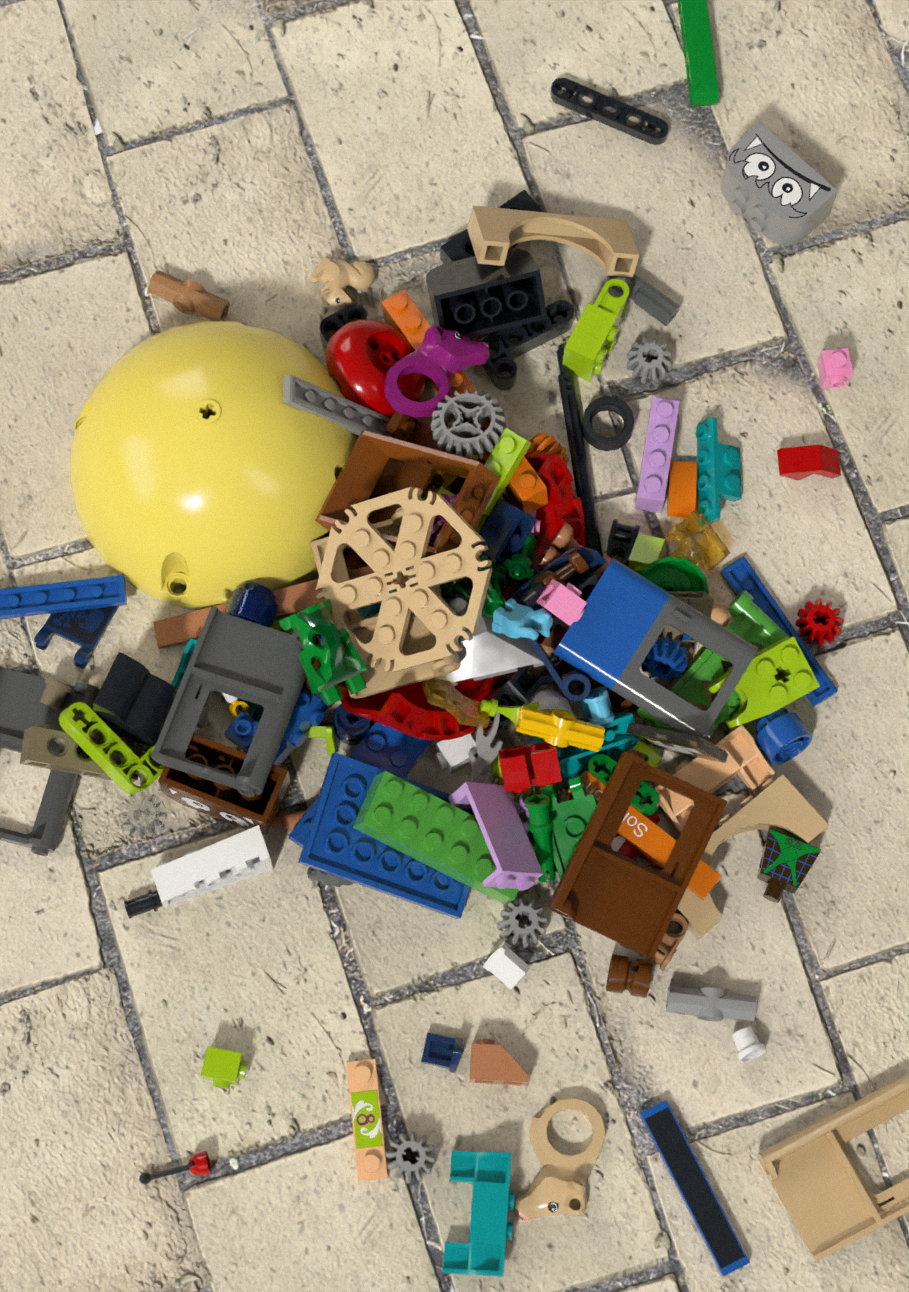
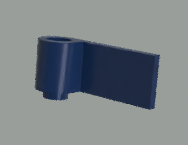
M528 638L563 694L572 701L584 700L591 691L588 675L574 666L559 672L539 640Z

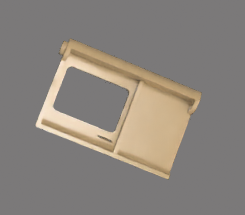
M398 508L391 519L372 525L379 532L398 537L404 515L403 508ZM329 537L310 542L319 575ZM342 544L338 549L332 573L333 579L337 583L350 580L343 555L344 550L351 547L348 544ZM407 575L408 581H409L410 578L416 577V575H415V576H408V575ZM439 585L432 587L442 598ZM358 609L346 612L343 620L345 625L359 640L367 644L373 639L379 613L361 617ZM412 611L401 651L407 656L430 650L436 645L435 635ZM341 643L342 654L344 656L346 654V649L343 643ZM452 649L457 655L398 672L384 671L386 662L382 658L379 661V666L376 668L366 665L367 671L362 673L367 688L352 695L350 694V697L363 698L454 672L461 667L458 653Z

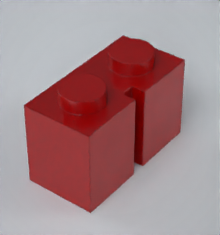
M546 741L498 750L505 792L521 793L528 790L534 784L540 787L551 784L554 786L557 782L562 781L556 746Z

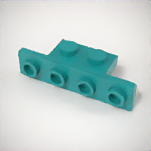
M710 417L699 423L696 430L697 487L699 491L698 513L699 524L704 527L720 520V498L733 502L742 499L740 448L718 442L717 418Z

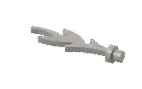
M495 713L493 724L487 735H483L484 724L481 721L478 723L476 731V750L478 756L474 757L472 752L468 753L472 769L471 782L483 783L490 776L489 771L480 773V771L491 764L497 757L498 750H501L503 744L501 740H498L494 746H490L499 726L500 713Z

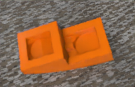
M670 461L667 516L695 518L697 462Z

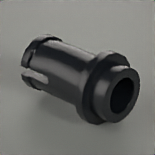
M151 889L148 890L147 894L124 901L129 918L151 910L157 912L158 908L163 906L158 890L152 892Z

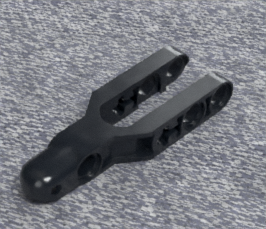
M539 633L537 639L542 643L546 637ZM556 655L552 658V662L559 672L572 667L571 664ZM528 666L519 667L516 672L504 674L495 684L493 692L486 700H498V705L522 706L540 685L556 681L547 667L538 676L528 674L525 671ZM480 711L483 722L492 726L494 717L488 716L487 712ZM500 714L499 725H504L510 719Z

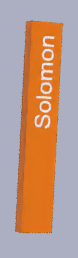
M585 770L582 775L586 785V793L591 794L595 792L599 802L606 785ZM569 789L568 795L573 798L572 791ZM631 805L617 832L663 869L677 842ZM700 859L687 888L704 900L722 876Z

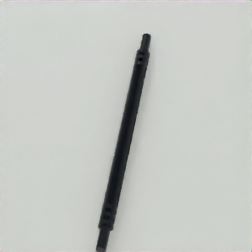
M559 349L556 351L560 372L558 382L577 497L581 499L584 513L585 547L591 548L603 556L574 374L570 372L569 367L562 364L564 349Z

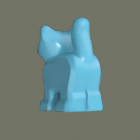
M511 598L505 603V607L510 610V613L506 612L501 606L493 612L492 632L505 634L514 639L523 637L536 640L539 637V633L544 637H550L553 618L551 613L544 608L534 611L528 606L517 604L516 600Z

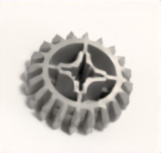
M467 388L464 394H460L455 390L453 398L445 395V403L438 402L437 411H433V421L431 423L433 439L435 442H438L440 450L446 449V453H456V456L460 457L465 455L471 460L473 455H477L482 460L484 451L491 454L493 446L500 442V437L506 427L504 410L502 407H499L497 399L491 400L489 393L481 396L479 389L474 394H471ZM455 417L456 421L452 424L453 427L447 429L449 421ZM489 420L491 423L487 430L483 432L481 428Z

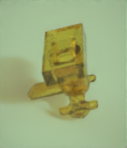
M700 510L693 511L679 524H673L665 536L667 542L674 539L679 542V547L669 555L670 557H684L695 565L702 564L707 571L714 569L730 554L728 548Z

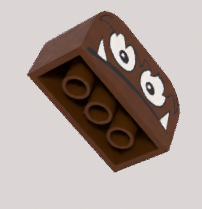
M194 734L185 757L190 761L236 775L241 771L247 754ZM272 765L262 793L254 797L244 796L237 789L164 766L158 782L166 796L184 806L245 830L259 825L261 833L266 835L271 828L290 784V776L288 770Z

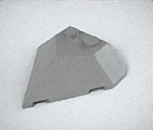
M470 588L467 591L470 595L472 593L473 588ZM455 593L456 597L452 598L448 605L460 617L467 612L469 602L461 594ZM504 607V610L510 613V610ZM482 612L477 633L472 635L473 639L467 641L463 636L458 638V644L463 648L461 652H457L461 667L454 672L427 680L451 687L458 685V681L471 678L477 681L516 672L519 667L528 665L538 667L545 664L528 638L514 639L505 634L492 632L493 617L485 616Z

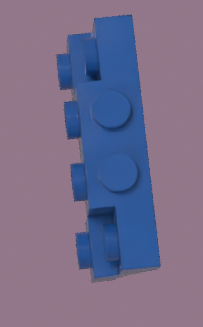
M304 683L273 762V765L278 767L295 747L298 748L303 744L310 726L319 725L329 708L319 697L308 691ZM241 712L224 732L225 737L247 754L259 723L244 712Z

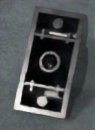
M118 652L93 702V711L119 738L126 737L144 745L155 746L178 690L165 680L151 674L144 665L135 659Z

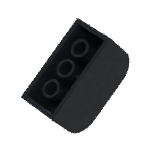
M515 248L508 249L504 266L478 264L476 256L439 265L426 275L434 325L444 330L458 331L466 338H471L547 319L540 269L528 251Z

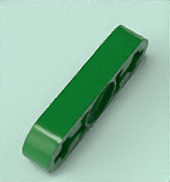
M597 754L589 760L588 772L604 785H607L609 781L608 774L612 775L617 762L607 755ZM603 764L606 765L607 773L604 771L596 773V765L599 767L603 766ZM642 781L638 789L639 796L635 794L631 806L644 816H649L657 811L659 796L652 787ZM640 797L643 799L651 797V805L646 803L642 806Z

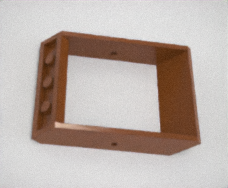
M364 430L361 431L315 521L329 532L331 526H336V520H342L345 525L348 524L349 516L344 511L346 509L355 511L350 505L369 499L389 458H394L466 478L452 507L475 530L500 478L481 462ZM445 520L433 546L427 547L425 557L449 551L461 545V535L447 520ZM380 532L395 548L398 537Z

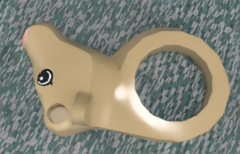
M562 1099L547 1107L540 1118L532 1117L529 1129L530 1142L543 1169L529 1190L515 1200L514 1214L522 1221L539 1217L580 1216L587 1209V1182L602 1152L605 1128L602 1117L594 1106L582 1099ZM560 1111H578L588 1119L592 1126L593 1136L591 1144L580 1154L571 1156L561 1154L548 1141V1123Z

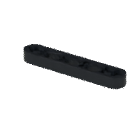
M558 78L551 84L550 96L553 102L652 145H660L667 139L669 127L666 121L567 78ZM562 88L566 89V92H563L562 95L558 94V91ZM576 92L574 100H571V96L573 97V93ZM586 96L591 98L593 103L589 106H582L578 100ZM613 107L616 110V114L606 116L603 114L602 109ZM636 117L640 123L637 126H629L626 123V119ZM644 122L648 123L645 131H643ZM656 128H659L661 131L657 135L652 134Z

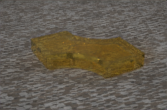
M431 678L422 682V688L429 704L445 709L457 719L459 724L487 728L490 718L487 712L480 711L481 702L461 694L452 685L451 681Z

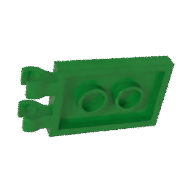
M583 775L571 777L568 780L573 794V798L569 800L559 801L557 785L553 786L551 784L541 787L542 794L550 798L548 812L549 818L553 820L550 839L552 855L560 880L598 804L595 792L591 794L586 793Z

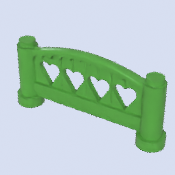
M743 590L726 608V611L734 618L725 628L748 642L759 644L762 649L784 637H789L752 601L753 597L746 590ZM706 648L669 691L687 702L705 705L708 710L711 704L707 700L703 681L713 683L724 674L721 661H729ZM733 690L712 724L713 727H719L738 711L741 699L736 690ZM637 706L634 712L642 719L647 718L673 744L687 745V747L692 746V748H697L698 751L703 747L701 743L697 744Z

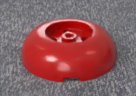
M361 319L345 324L332 335L326 347V364L330 377L335 376L337 382L342 387L339 391L346 399L392 418L395 410L386 400L384 382L389 369L396 362L414 352L406 337L391 325L377 320ZM409 373L402 376L397 381L398 390L409 400L419 402L425 388V375Z

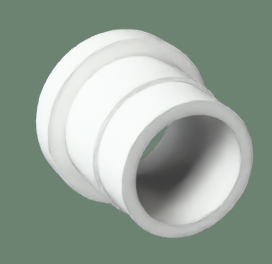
M752 1027L743 1028L732 1035L738 1051L737 1058L739 1062L744 1063L754 1060L766 1052L764 1044H760Z

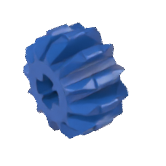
M669 636L665 639L658 637L641 664L642 671L648 672L649 678L657 677L659 683L663 679L672 682L675 677L681 678L688 664L686 647L680 646L679 639L671 641Z

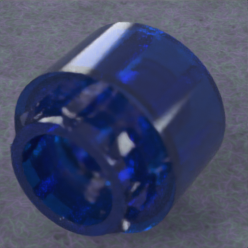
M245 583L240 589L233 591L225 613L271 628L278 611L276 596L273 591L263 585Z

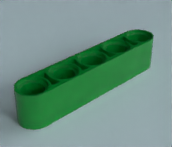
M678 0L691 107L718 105L719 91L707 0Z

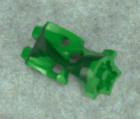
M330 598L278 621L285 631L293 629L300 636L303 651L297 655L307 676L311 693H320L327 706L343 699L337 686L340 682H346L351 695L367 688L362 673L367 671V667L357 653L345 628L337 631L335 623L330 618L332 610ZM314 634H321L325 638V644L322 646L316 645L312 640V636ZM341 643H343L346 649V654L344 656L342 654ZM313 657L319 659L321 664L319 669L314 668L311 664Z

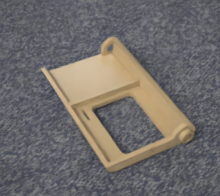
M909 1074L757 1153L763 1170L815 1261L830 1255L909 1212V1178L879 1194H873L846 1149L848 1141L909 1109Z

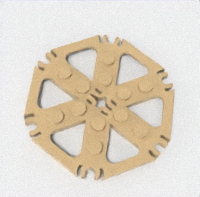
M416 487L405 488L350 505L355 511L351 509L344 511L349 516L348 524L345 525L342 520H336V526H331L316 591L327 588V592H321L316 596L317 599L330 598L332 603L330 613L333 612L330 618L335 623L337 631L345 628L357 653L366 665L376 668L379 666V661L383 658L386 662L384 671L398 672L457 655L452 649L461 652L463 648L458 644V638L463 636L465 640L471 641L473 639L472 635L477 633L493 570L489 568L481 571V567H489L492 564L491 560L482 562L479 559V554L482 551L488 550V546L478 545L475 547L476 544L485 540L441 494L436 495V492L429 491L427 499L423 501L421 499L422 489ZM399 504L404 510L396 547L394 548L368 521V517L372 511ZM441 515L461 535V545L458 548L425 557L435 516ZM342 544L350 545L375 573L337 583L333 579L332 573L339 547ZM401 573L408 576L416 575V577L410 578L409 581L405 582L406 587L403 584H391L401 578ZM469 577L473 581V589L467 612L459 617L432 587ZM382 602L373 639L365 644L345 625L343 620L344 614ZM412 611L435 635L436 645L430 650L407 656L401 651Z

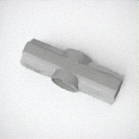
M669 986L666 1000V1012L694 1015L698 1019L706 1021H723V1019L753 1023L757 1007L756 996L725 993L723 989L712 987L690 989Z

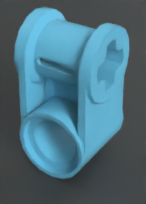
M606 686L592 688L589 695L584 700L579 701L582 713L589 723L604 725L615 719Z

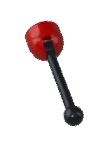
M206 1150L197 1152L191 1156L187 1165L152 1174L144 1172L140 1175L139 1180L142 1184L146 1185L153 1179L188 1170L196 1176L212 1174L210 1158Z

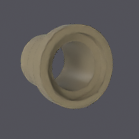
M46 677L44 682L46 686L40 703L59 710L67 693L70 694L73 688Z

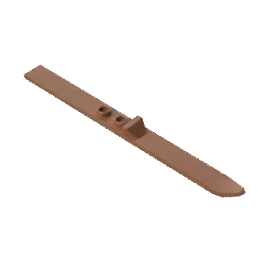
M370 566L348 571L350 580L375 573ZM401 573V578L391 584L397 583L406 586L405 582L408 581V577ZM318 579L216 605L215 607L223 613L259 624L293 615L325 601V598L317 599L316 595L323 592V590L316 591ZM211 607L154 621L158 648L162 649L189 642L190 638L199 639Z

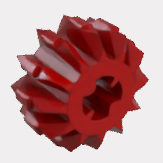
M819 598L816 599L815 605L808 601L804 605L805 609H799L797 613L799 619L796 620L795 626L802 628L798 633L800 637L809 636L807 639L808 644H811L814 639L817 640L819 647L824 644V640L831 644L835 639L834 636L841 634L842 630L839 626L843 624L844 619L837 617L840 613V608L833 610L830 608L832 605L831 601H828L826 605H822V601ZM815 619H816L817 622L823 621V622H824V625H823L822 623L816 624V623L814 622Z

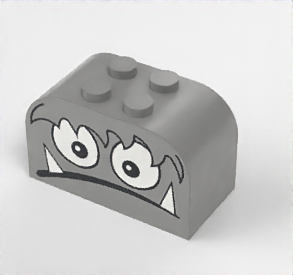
M762 122L731 148L721 185L723 196L734 212L738 215H743L756 232H761L769 240L780 245L796 244L808 236L830 216L837 190Z

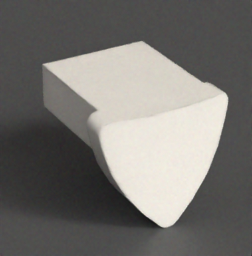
M504 940L487 959L483 967L493 973L508 988L512 989L530 969V966L509 949L511 945Z

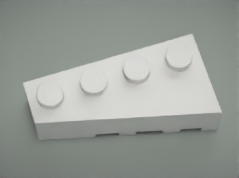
M258 825L200 850L188 852L176 860L162 861L151 872L164 908L272 871L273 867Z

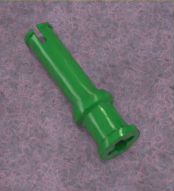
M533 795L524 800V805L528 808L529 813L527 828L533 833L534 847L536 848L535 855L543 872L538 881L547 882V873L551 882L556 879L550 839V830L553 827V820L549 818L548 812L550 798L546 795Z

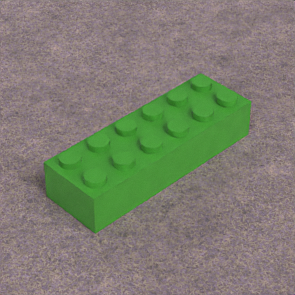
M387 771L374 777L353 824V828L501 903L515 900L518 889H498V887H484L482 881L497 868L475 816Z

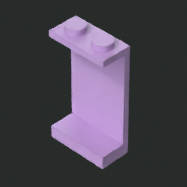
M465 782L448 799L451 805L457 808L473 809L497 869L482 881L484 887H498V889L513 888L520 891L531 888L534 885V881L542 876L543 872L509 791L505 792V787L501 785Z

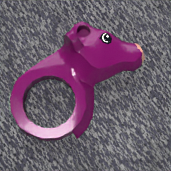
M432 325L427 329L422 345L416 351L396 362L389 369L384 382V393L387 402L401 415L405 414L415 418L431 416L433 411H437L438 402L445 403V395L453 398V385L451 381L453 374L472 365H482L489 359L488 345L484 342L468 340L458 331L444 330L439 326ZM409 373L424 374L434 381L439 393L429 401H412L403 396L398 390L397 381Z

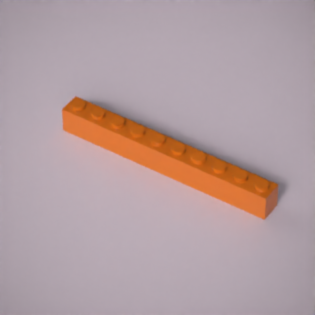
M402 290L381 302L384 320L387 324L399 330L406 337L413 350L416 351L422 345L425 333L431 326L407 292ZM463 370L451 376L453 397L455 390L460 394H464L467 388L471 394L475 393L476 388ZM425 375L430 385L438 394L437 385L431 378ZM487 420L481 430L485 432L491 422ZM486 451L483 452L482 458L485 460V462L489 458L490 454ZM524 456L505 489L517 507L530 514L548 504L546 485Z

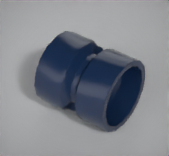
M342 703L337 707L334 713V724L338 739L347 745H358L371 729V720L348 712Z

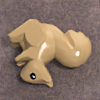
M327 257L311 273L312 278L310 282L317 283L320 281L324 284L319 295L322 297L328 294L326 299L327 305L331 307H346L351 305L352 299L344 291L348 285L356 290L369 288L375 280V272L373 267L364 261H354L351 265L344 260H332Z

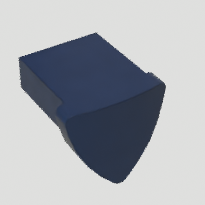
M427 1033L421 1063L449 1069V1072L455 1073L461 1059L463 1038L456 1037L455 1039Z

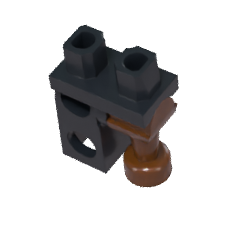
M574 551L568 556V564L555 572L544 571L536 579L530 580L528 582L530 588L520 599L525 606L535 609L540 605L536 601L552 579L566 587L567 584L565 582L577 571L580 574L579 578L572 585L582 592L580 598L586 602L599 580L594 573L588 570L589 566L577 551ZM551 613L553 625L550 629L558 624L563 628L568 625Z

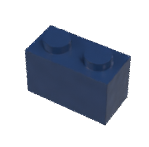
M499 498L479 533L485 541L479 542L475 547L478 545L488 546V550L482 551V553L503 564L505 559H510L512 555L520 552L538 519Z

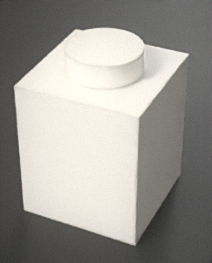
M470 733L459 738L440 741L437 743L438 753L435 754L442 769L447 768L450 774L471 764L469 752H472L474 757L478 756L476 742Z

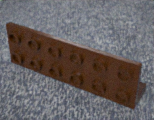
M394 412L385 428V431L392 438L446 452V449L440 450L438 442H435L433 439L431 426L418 422L412 416ZM389 458L368 500L409 487L421 488L422 497L436 470ZM395 504L372 511L369 514L368 521L371 524L389 520L396 513L395 511L402 506ZM352 547L344 550L343 555L347 569L354 570L369 566Z

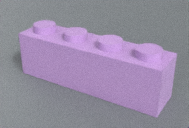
M657 397L652 398L634 509L656 513L662 512L680 401Z

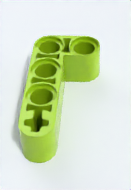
M76 702L61 712L59 723L62 729L127 794L133 795L145 790L161 775L164 765L159 764V766H155L150 759L155 746L137 756L85 703ZM75 713L79 716L76 720L77 722L72 719ZM88 724L90 727L83 731L82 728ZM91 732L99 735L101 739L100 745L92 741ZM112 752L120 757V765L113 763L111 759ZM132 773L139 776L140 786L132 782Z

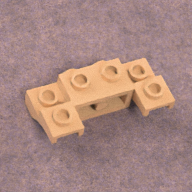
M741 725L712 746L711 743H708L700 749V752L701 750L702 753L704 751V754H709V757L711 755V758L713 756V759L708 760L704 757L699 758V756L691 762L687 759L675 768L677 773L673 776L712 794L736 775L753 792L773 777L775 772L760 753L753 737ZM659 785L654 789L659 796V805L669 816V822L681 834L694 807V803L692 800Z

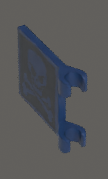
M119 606L52 613L34 638L36 647L46 650L53 634H56L81 646L74 656V661L77 667L84 669L88 665L94 649Z

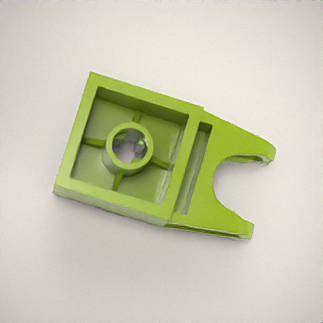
M611 279L607 281L594 304L587 303L564 347L562 364L569 367L570 372L575 376L590 383L595 374L598 376L601 374L606 362L604 358L607 352L611 354L617 342L615 337L625 316L626 302L629 296V286L623 280ZM612 286H619L623 289L624 294L618 297L610 295L608 290Z
M794 636L784 637L756 653L734 689L740 696L741 704L738 711L726 721L728 728L736 727L771 714L820 687ZM733 668L708 686L710 693L718 692ZM776 669L782 672L781 680L775 679L774 675L778 674Z

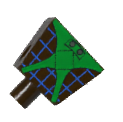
M770 829L765 837L757 875L759 880L768 883L763 897L769 901L779 903L784 890L795 894L820 854L821 849Z

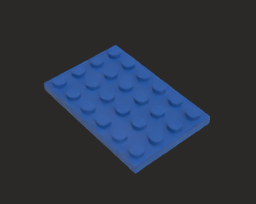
M336 752L333 753L298 863L456 919L461 918L469 886L353 828V824L374 777L385 770ZM393 774L451 804L448 799L450 794ZM459 808L475 816L473 809Z

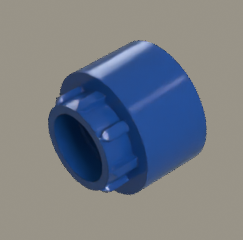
M784 708L764 716L756 726L758 733L756 741L774 765L785 763L796 757L808 747L813 739V736L795 712H789Z

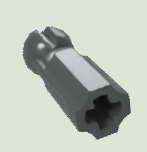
M635 274L633 278L607 275L608 281L620 279L626 282L629 286L628 297L663 325H669L677 315L680 308L677 303ZM612 286L613 289L620 290L622 293H624L621 287Z

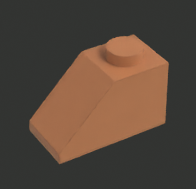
M478 1039L477 1043H471L469 1083L528 1086L529 1075L502 1045H496L495 1040Z

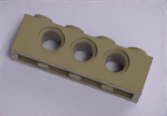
M35 723L34 726L24 731L20 764L113 781L88 754L86 759L78 756L77 747L79 745L63 729L62 731L52 730V726L49 724ZM92 733V741L100 745L101 739L99 735ZM121 739L137 756L142 753V746L134 745L133 740ZM50 740L55 741L59 745L58 754H54L49 749ZM112 752L114 756L113 763L120 765V757ZM132 773V782L138 780V775Z

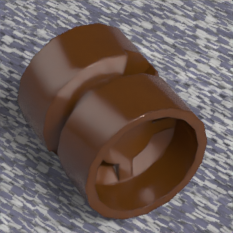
M612 954L606 991L622 994L625 990H628L631 996L647 998L653 961L636 958L634 962H630L626 956Z

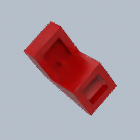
M822 445L780 448L777 450L780 476L798 481L812 474L832 479L841 476L839 453L836 449Z

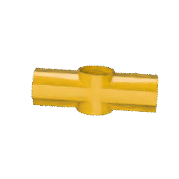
M522 706L518 711L515 725L516 732L544 738L547 743L557 747L572 745L598 752L604 741L605 728L603 726L577 720L573 715L563 711H552V713Z

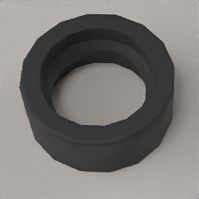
M611 396L600 397L592 401L585 409L582 421L583 436L596 449L603 451L617 450L624 446L631 438L634 425L633 412L628 404L619 398ZM608 410L615 412L623 419V430L617 436H601L592 427L593 417L600 411Z

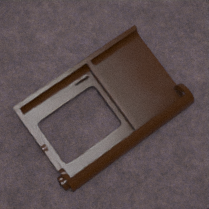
M630 749L629 752H622L547 907L553 912L649 958H654L728 801L649 765L645 761L646 756ZM643 780H650L692 800L694 803V807L662 871H656L611 848L618 829Z

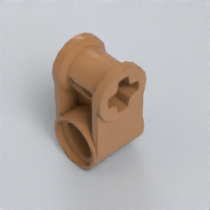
M677 913L674 914L671 922H676L681 926V933L672 935L666 931L654 958H649L660 965L662 971H664L676 953L677 947L688 929L686 919Z

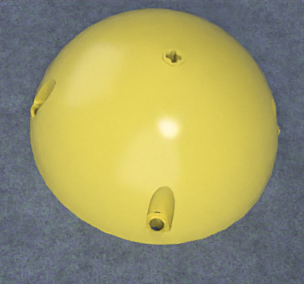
M199 321L175 326L149 337L127 351L104 373L91 391L80 417L74 424L75 433L70 454V483L76 512L88 540L110 568L119 576L124 575L126 582L163 602L201 610L301 584L318 574L310 542L325 538L329 531L316 522L315 519L359 436L330 420L283 404V377L293 375L345 398L339 391L342 387L337 382L335 376L330 377L327 366L305 347L267 328L250 327L236 321ZM177 586L186 587V590L181 594L172 592Z

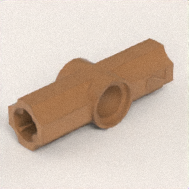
M159 270L150 279L148 292L171 302L176 309L185 314L192 315L196 313L212 321H224L230 307L228 300L207 292L202 285L191 279L182 281Z

